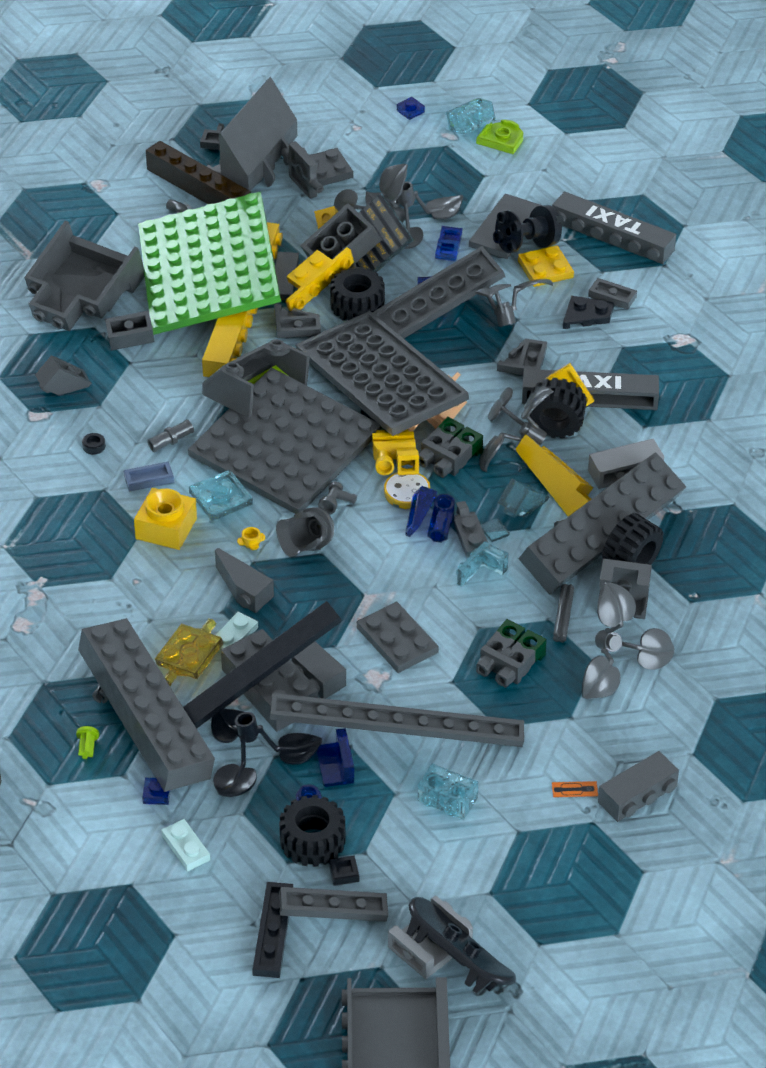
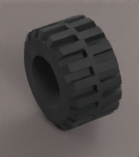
M362 267L348 268V270H342L340 273L335 274L334 278L331 279L330 285L331 310L334 311L336 316H340L342 320H351L368 311H376L385 305V283L383 278L378 276L377 272H371V269H362Z
M552 378V380L544 379L543 383L538 382L536 387L532 388L530 396L541 385L550 388L554 392L547 396L529 416L551 438L556 439V437H560L562 439L566 435L569 437L574 435V432H578L583 425L587 403L585 393H582V389L576 387L574 382L569 383L567 379L563 378L562 380H558V378Z
M631 513L629 516L624 517L609 534L603 548L602 558L651 565L660 551L663 542V531L640 514Z
M312 795V798L303 796L299 801L296 799L291 801V806H285L284 813L280 815L279 828L280 846L287 858L292 857V861L296 864L302 862V866L313 864V867L319 866V863L326 865L329 863V859L338 858V853H342L344 850L346 830L343 810L337 808L336 802H329L326 797L320 799L318 795ZM308 829L321 830L320 832L316 833L305 832V830Z

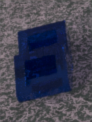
M441 227L435 259L457 260L463 228Z

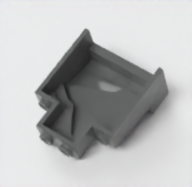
M65 220L24 277L28 290L35 295L29 303L32 316L40 322L45 321L58 329L63 328L68 331L73 328L83 312L89 316H96L102 319L106 312L113 308L123 292L133 293L145 277V269L138 247L134 246L127 256L74 236L69 222Z

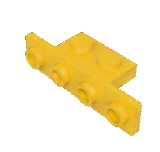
M346 247L334 259H330L319 250H316L286 276L288 282L298 288V290L286 299L288 310L292 311L293 308L301 310L331 283V279L334 278L335 274L350 268L354 263L351 249Z

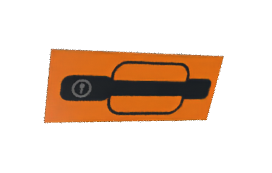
M597 781L552 782L553 798L598 796Z

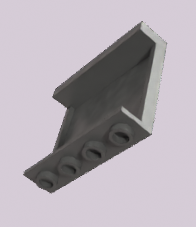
M436 977L435 988H351V978H347V989H342V1006H347V1012L342 1013V1030L348 1029V1036H342V1053H348V1060H342V1068H450L447 977Z

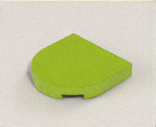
M501 120V122L493 124L490 122L477 136L476 144L514 154L523 142L524 133L519 128V124L510 120Z

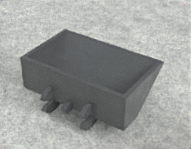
M271 77L266 80L219 134L221 175L249 191L262 180V177L265 179L267 187L274 183L275 174L273 170L275 169V162L282 156L280 154L283 148L289 150V143H292L298 136L297 119ZM284 158L283 161H284L285 165L287 166V165H288V162H287L286 159Z

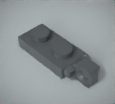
M465 501L457 502V515H454V527L466 557L490 554V546L475 512H469Z

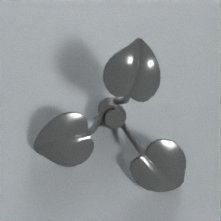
M408 164L389 166L383 171L379 183L380 191L385 193L384 199L390 203L389 206L401 223L405 220L404 208L399 207V204L394 201L402 193ZM345 189L338 193L333 205L337 211H340L347 203L354 209L363 210L365 206L356 205L358 195L350 189Z
M405 181L401 195L394 201L404 207L405 229L413 239L403 249L416 247L421 243L424 236L423 230L420 227L410 228L408 207L414 204L415 198L427 214L431 213L434 219L443 220L449 219L458 213L463 201V195L437 198L425 205L418 196V191H414L413 184ZM366 191V205L370 204L380 194L384 197L385 193Z
M537 279L514 286L511 306L509 302H501L498 292L511 287V284L494 285L478 289L474 292L488 298L500 327L516 323L513 311L517 310L516 298L519 291L538 283L553 286V282L549 279ZM494 294L498 304H495L492 299Z
M543 385L536 388L525 403V409L521 415L523 420H528L525 423L505 407L512 397L513 390L507 387L502 392L500 398L490 409L488 419L493 421L501 411L505 412L521 425L519 430L521 437L506 433H500L498 436L495 435L484 447L479 457V465L484 472L487 473V467L501 447L504 438L521 441L526 434L538 445L542 444L547 433L539 428V425L529 415L547 396L554 392L553 390Z
M603 583L597 613L601 623L611 628L599 631L595 637L596 646L601 649V653L605 654L606 657L597 656L589 662L582 682V697L585 699L607 697L617 690L620 684V672L618 668L612 666L614 660L609 651L615 652L621 646L640 650L637 655V662L642 667L650 670L664 667L674 655L675 648L669 635L661 629L651 628L645 631L641 636L640 645L623 642L621 636L614 632L623 627V621L631 620L636 611L633 596L625 588L617 584Z

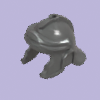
M315 507L305 508L292 518L280 520L276 524L279 544L285 554L290 557L302 551L321 550V548L330 543L335 530L334 521L325 510Z

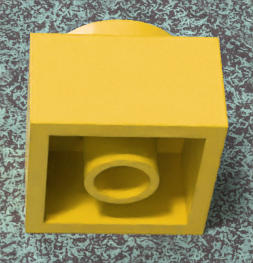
M152 487L134 518L135 539L180 550L197 519L196 498L181 495L173 489H157Z

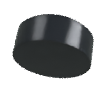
M98 433L87 434L82 439L83 450L91 455L103 452L106 447L104 436Z

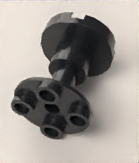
M541 205L535 207L531 211L529 218H526L521 223L519 217L513 211L499 212L497 214L493 240L506 253L517 252L522 245L523 236L526 239H532L541 248L551 247L559 242L562 234V225L558 223L556 218L559 214L551 205Z

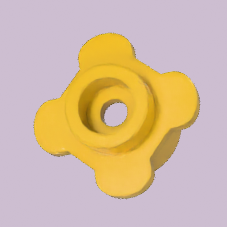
M247 527L242 531V537L237 539V543L240 546L245 545L251 550H257L260 542L265 540V535L256 527Z

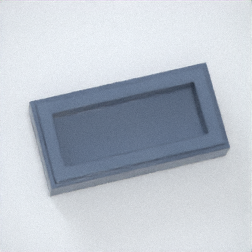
M169 461L123 470L129 492L174 483V476Z

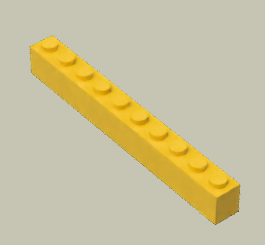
M267 222L273 258L276 259L278 245L281 246L283 234L279 231V224ZM258 308L217 319L202 358L204 377H210L223 365L237 359V357H241L242 343L247 341V329L252 327V315L257 313Z

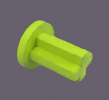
M90 726L80 727L76 731V736L80 739L78 755L82 756L83 759H87V757H93L95 740L99 738V730Z

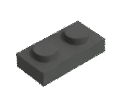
M597 278L589 289L588 297L614 302L615 306L628 310L637 298V290Z

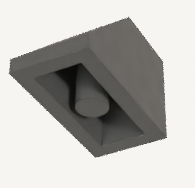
M52 355L35 374L43 391L46 393L52 392L59 396L89 387L92 384L83 369Z

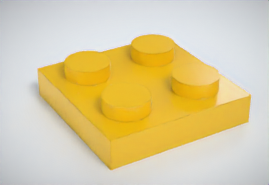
M558 245L518 254V262L529 280L549 279L552 282L574 278V270ZM538 283V284H534L533 287L540 286V285H545V284H544V283Z

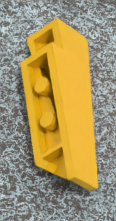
M524 435L516 447V452L567 516L573 514L592 499L588 495L594 487L545 446L541 447L528 435Z

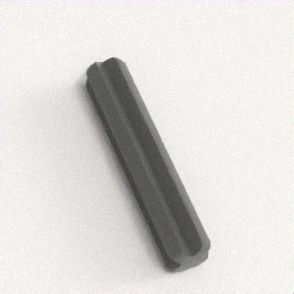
M563 584L561 586L553 633L555 642L560 641L563 643L567 638L574 595V586L572 584Z

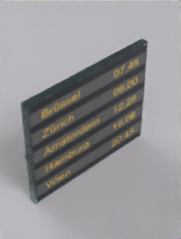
M382 193L358 212L374 226L381 241L356 263V267L371 269V272H377L414 241Z

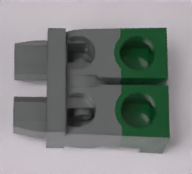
M447 417L427 439L425 438L421 442L419 466L425 468L431 463L434 465L436 475L443 478L450 473L455 476L471 457L481 454L483 450V435L469 427L464 428L463 424ZM451 426L455 427L456 430L452 432ZM469 436H472L474 440L469 441Z
M506 619L487 644L481 648L480 659L476 664V672L484 677L488 676L491 671L496 673V682L505 688L512 682L518 685L531 666L537 660L541 661L546 655L547 639L530 630L525 632L524 627ZM510 629L515 630L516 634H511ZM530 639L536 641L537 645L530 644Z

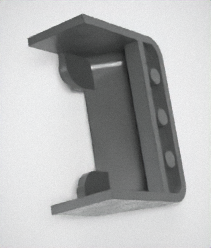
M271 340L223 365L202 383V394L249 418L252 416L254 384L248 381L276 365L289 377L307 385L310 355L285 344L281 340Z

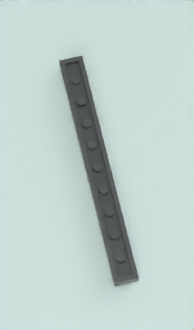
M272 693L270 720L523 747L524 720Z

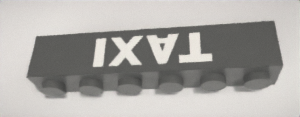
M565 191L552 204V207L559 214V216H556L557 221L562 226L655 262L664 264L675 251L676 234Z
M524 369L522 404L527 402L532 388L536 387L538 382L543 383L544 379L557 370ZM576 371L595 400L586 407L658 409L659 375Z

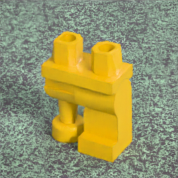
M406 429L394 436L385 430H377L376 433H372L373 459L376 460L375 467L377 473L380 475L391 474L394 470L392 459H396L398 475L419 474V453L416 449L414 431L409 432ZM411 465L413 467L407 469L403 468L402 466Z

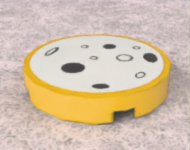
M397 472L387 478L384 484V495L391 505L394 503L402 509H414L426 503V499H429L430 482L420 473L418 475H398Z

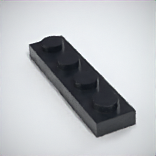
M267 882L252 969L253 976L280 978L290 916L280 915L279 892L281 887L294 888L293 884Z

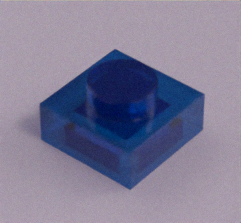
M410 97L397 104V111L411 120L425 113V106L414 97Z
M145 777L142 796L143 804L169 805L171 790L164 792L156 778Z

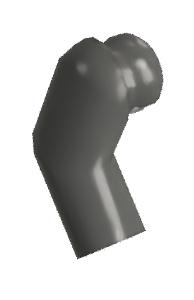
M172 199L167 201L166 208L171 211L180 213L188 210L187 206L181 202Z

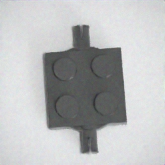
M296 141L289 143V150L287 148L281 150L280 154L288 162L289 177L310 199L317 197V193H321L324 190L317 179V161L312 159L305 148H302Z

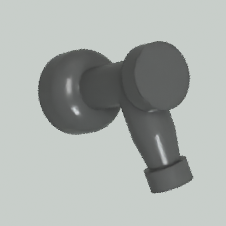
M333 481L329 485L328 495L320 499L318 508L325 510L330 515L335 513L337 509L336 498L355 504L357 495L343 491L342 484Z

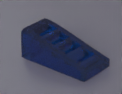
M421 486L413 494L406 526V536L411 537L420 527L437 496L436 490Z

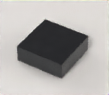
M355 855L329 859L333 886L360 882Z

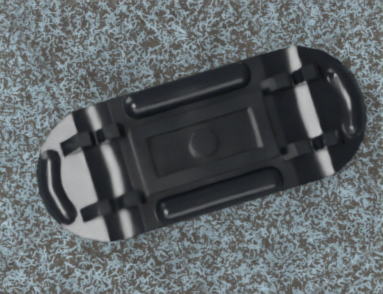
M423 897L411 899L409 911L412 917L407 934L413 936L416 930H418V934L414 939L417 943H421L427 937L430 941H434L460 965L469 968L470 971L464 984L471 987L474 981H476V986L472 991L478 994L484 988L492 991L498 985H512L515 983L516 975L512 970L493 957L451 921L435 904Z

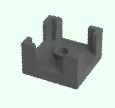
M603 559L599 582V599L604 582L617 584L625 588L633 596L636 604L634 618L645 619L652 565Z

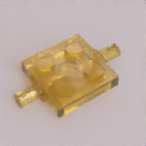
M208 618L202 628H193L181 623L156 656V664L169 670L164 677L169 686L172 685L177 676H189L198 679L224 644L221 637L210 633L216 626V622L213 619Z

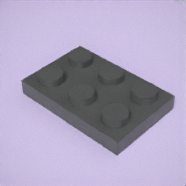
M397 601L357 621V629L397 673L439 653V646Z

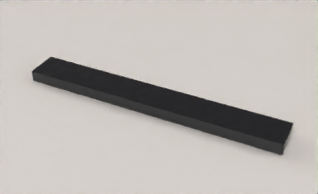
M328 601L183 706L196 729L341 623V618Z

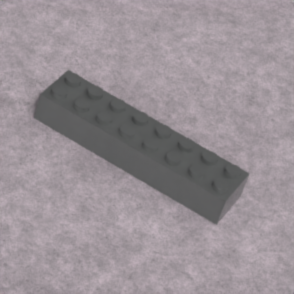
M655 452L529 545L518 559L550 595L602 556L609 534L624 517L629 516L631 513H638L649 520L673 502L686 486Z
M125 618L82 629L78 651L163 791L166 792L211 779L215 757L128 619Z

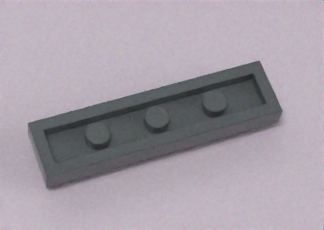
M291 887L280 888L281 916L387 922V893Z

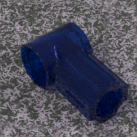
M440 494L434 499L433 512L427 537L431 538L433 542L442 543V541L448 539L455 508V500L451 495Z

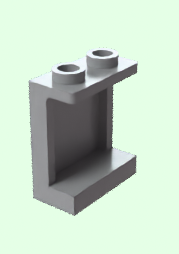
M437 896L431 898V902L471 938L473 937V927L467 918L457 914L448 902L442 901ZM395 925L388 931V948L424 979L430 977L452 959L448 953L427 937L421 943H417L414 939L418 934V930H416L413 936H409L407 934L409 925L402 930Z

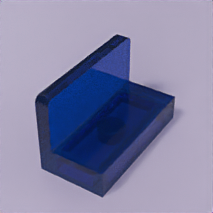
M346 728L336 729V742L321 744L316 751L324 787L354 783V763Z

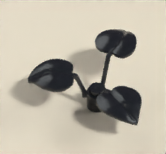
M224 708L211 719L212 734L217 741L223 743H230L236 740L237 737L240 738L241 765L228 764L219 768L213 779L215 789L221 796L234 797L248 792L254 786L257 779L256 771L253 768H245L246 743L255 741L259 733L274 751L280 752L281 761L292 765L308 761L321 746L322 738L311 734L290 733L282 736L278 741L279 746H277L263 730V726H257L253 713Z

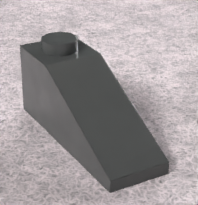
M220 548L215 550L216 568L236 602L243 608L256 613L274 597L273 579Z

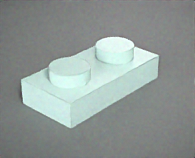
M237 612L209 641L210 649L221 654V649L253 634L258 629V621Z
M185 819L161 829L162 837L187 872L210 861V853Z

